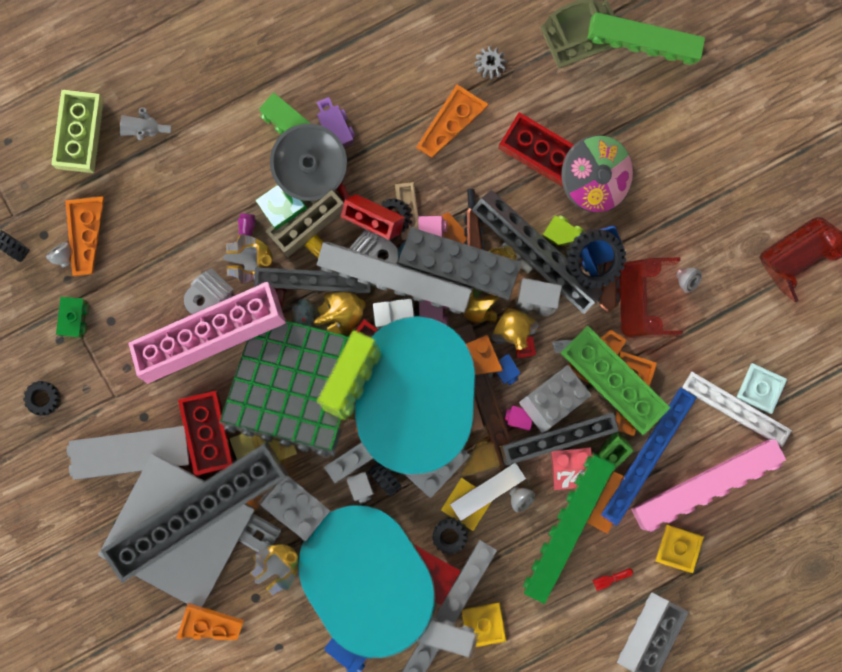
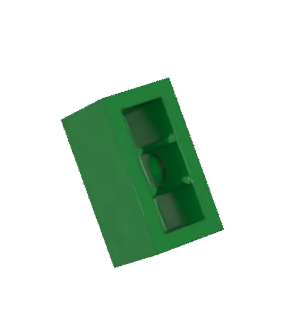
M60 296L56 335L83 339V334L87 332L85 316L89 314L87 300Z

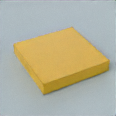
M461 478L441 508V511L450 517L456 518L455 520L457 521L460 520L450 504L476 487ZM491 502L463 519L461 523L474 531Z
M666 525L655 562L693 573L704 536Z
M499 602L462 609L464 626L475 629L474 633L479 634L476 647L507 641Z

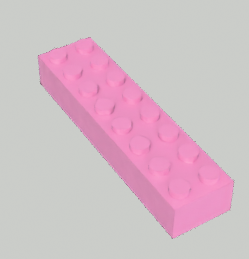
M265 282L129 342V347L137 376L148 384L285 324L286 321L276 290L268 282Z
M776 439L766 440L632 507L631 510L641 529L650 532L661 527L660 523L672 522L678 518V514H688L695 510L694 506L698 504L706 505L713 501L712 497L724 496L730 492V488L742 487L748 483V479L760 478L765 475L764 471H773L783 466L782 462L786 461V458Z

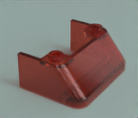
M822 217L813 218L764 250L760 254V260L778 288L796 303L799 300L794 290L797 286V280L794 276L823 257H826L828 260L840 259L842 257V231Z
M680 257L646 258L623 263L625 268L620 270L619 292L620 329L625 337L653 338L679 337L683 335V331H663V322L658 316H647L646 278L657 276L661 272V265H677L681 261Z

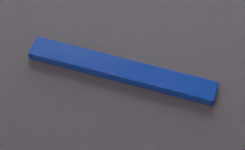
M681 387L678 389L668 405L670 409L658 421L602 511V517L616 526L619 525L697 397Z

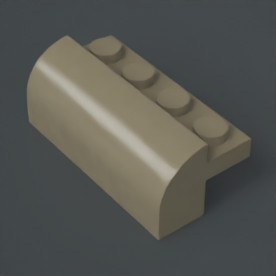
M332 190L322 199L315 201L302 200L307 207L306 210L277 230L271 226L265 231L287 258L342 213L344 203Z

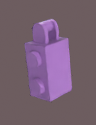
M329 97L318 101L317 105L320 113L317 116L321 126L332 131L339 138L343 147L353 144L355 134L352 127H347L345 121L348 118L344 109L340 110L338 105L333 107ZM329 105L330 109L324 111L323 108Z

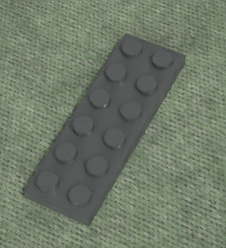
M413 227L410 229L398 262L399 265L507 300L510 299L521 267V262Z

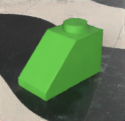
M615 432L603 443L598 455L614 462V471L634 450L628 440L619 432Z

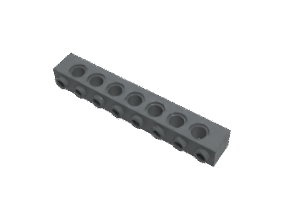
M493 190L485 194L474 206L472 211L551 284L562 285L561 293L583 314L602 296L603 292L596 286L592 288L579 282L571 274L566 258Z

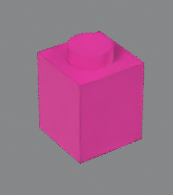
M511 406V410L507 409L504 420L507 421L508 426L530 431L532 419L523 408Z

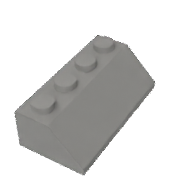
M651 592L623 651L620 653L617 663L632 672H660L689 611Z

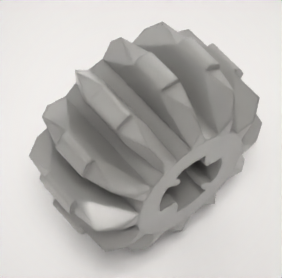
M489 46L488 52L481 49L482 55H476L478 61L474 65L479 67L477 73L483 72V78H486L487 74H490V79H493L494 74L500 77V71H505L506 68L503 65L507 63V60L502 59L505 55L503 52L498 54L499 48H495L492 51L491 46ZM490 60V62H492L493 60L494 65H487V61Z

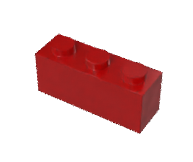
M357 194L344 201L341 213L342 218L388 240L400 235L405 219L404 216Z

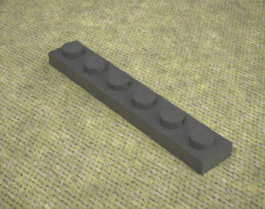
M255 267L254 287L268 282L276 289L370 293V282L369 284H363L357 281L358 278L352 276L350 279L339 276L340 272L330 273L326 271Z

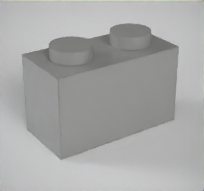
M366 472L347 478L354 501L359 500L362 503L371 499L370 495H373L374 492Z

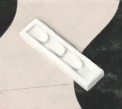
M514 463L450 505L460 521H462L526 478L517 464Z

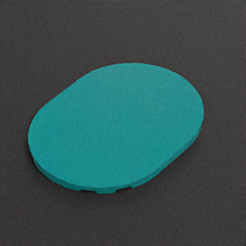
M407 317L395 320L382 327L371 337L376 341L381 357L377 364L374 363L371 369L372 375L368 381H365L362 387L363 393L361 397L356 399V427L365 449L380 464L388 469L404 474H424L435 471L450 463L468 441L472 429L474 411V362L463 339L447 325L426 317Z
M368 506L342 507L328 513L309 538L303 542L299 556V577L303 591L327 631L343 648L363 657H389L411 647L426 631L435 606L433 579L427 565L411 540L392 517Z

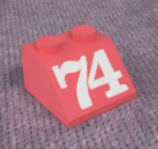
M591 448L550 452L554 490L576 488L577 484L574 482L579 473L583 474L586 468L583 464L587 456H592Z

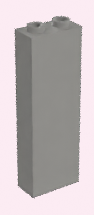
M184 426L69 441V446H67V455L71 457L69 474L73 476V480L140 472L143 471L152 453L176 466L192 465Z

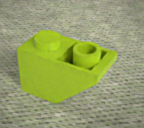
M555 215L542 236L556 247H561L574 243V238L580 236L582 232L585 233V230L577 225L573 227L569 224L568 219L561 215L559 217Z

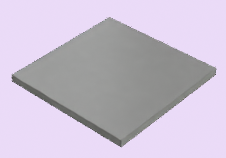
M152 453L101 549L205 481ZM245 503L135 576L187 604L190 603L203 607L255 508ZM100 551L98 556L105 559L104 555Z

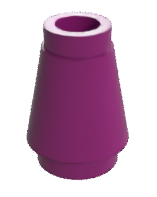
M240 213V218H238L239 235L243 234L252 237L257 221L255 220V215Z

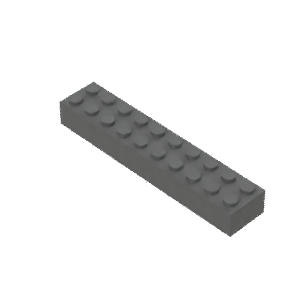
M267 441L123 534L100 551L121 583H123L272 487L289 473Z

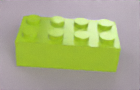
M356 331L352 332L317 400L324 411L343 420H346L347 416H351L354 410V402L361 397L363 393L362 387L365 381L370 379L374 363L377 364L381 357L380 349L374 339Z

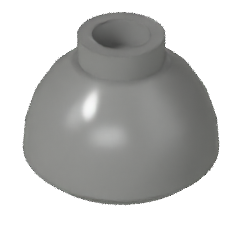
M67 242L59 244L46 255V259L49 262L61 265L62 268L71 263V247Z
M693 267L678 270L676 277L678 278L679 286L685 293L692 292L698 287L702 279L701 270Z
M516 486L509 493L511 495V505L515 512L526 510L535 500V493L527 488Z

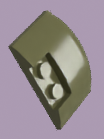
M579 0L569 3L553 12L546 22L542 24L540 29L558 69L571 66L576 62L613 49L610 46L611 44H596L592 40L587 39L591 17L595 12L615 16L608 0H603V2Z

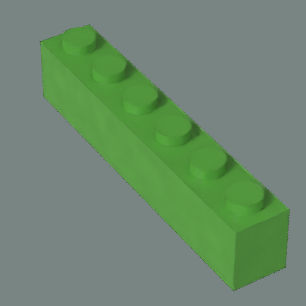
M595 12L591 17L587 39L592 40L596 44L607 43L611 44L610 46L613 48L625 47L629 48L631 52L637 53L642 51L653 57L658 55L664 56L666 60L670 61L677 59L687 65H694L701 60L705 37Z

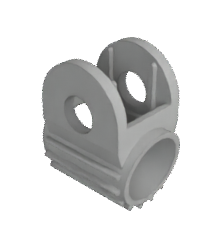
M367 229L350 247L352 250L377 258L380 253H386L389 256L386 261L398 264V250L391 242L392 239L388 240Z
M211 268L199 275L191 283L192 286L184 296V305L190 313L195 314L229 299L234 289ZM204 297L205 303L198 306V300Z

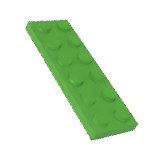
M589 326L560 353L641 435H644L670 409Z

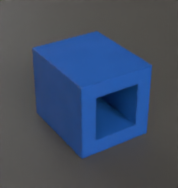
M509 354L498 360L503 371L496 372L502 384L508 383L510 386L518 381L517 376L521 373Z

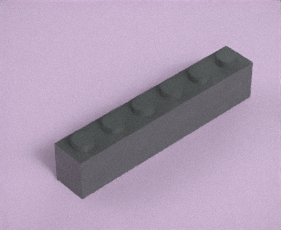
M606 413L499 447L504 464L510 465L612 434L619 430L614 413Z

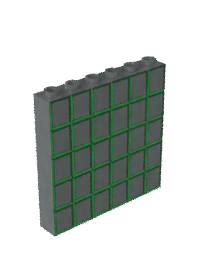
M286 321L285 324L247 340L219 422L224 426L225 430L230 432L238 430L248 437L257 435L264 441L272 442V440L279 441L280 445L286 447L294 445L298 446V449L301 451L309 452V450L317 451L316 454L323 457H328V455L334 456L345 420L324 411L317 400L350 337Z

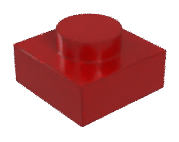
M533 336L526 339V348L517 350L515 346L517 359L536 356Z

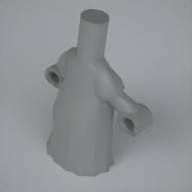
M144 107L139 109V116L142 118L121 115L120 136L135 135L138 140H142L145 136L153 137L159 132L171 133V125H159L154 118L148 115Z

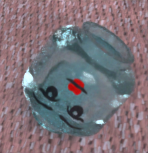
M299 299L298 303L292 305V322L312 327L315 319H317V307L315 304L310 303L309 299Z

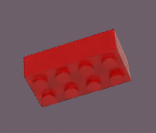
M519 112L501 140L498 149L563 187V162L574 144Z
M212 391L179 399L178 404L194 475L199 476L220 471L233 464L234 458L228 432L219 422L223 412L219 392Z
M412 543L431 573L434 583L435 602L442 606L461 571Z

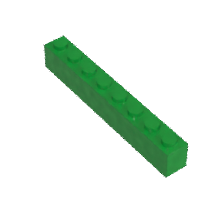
M594 452L591 457L587 456L583 464L586 468L583 474H578L574 482L577 484L576 488L568 493L565 500L568 503L565 509H560L557 516L559 521L556 526L552 525L548 534L551 537L548 543H543L540 549L542 555L539 560L535 559L531 567L533 573L531 577H526L522 585L525 595L543 604L546 603L615 467L614 462Z

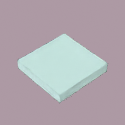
M751 363L736 398L772 414L787 379Z

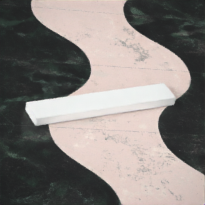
M693 372L689 374L682 387L698 399L766 439H776L780 447H783L792 431Z

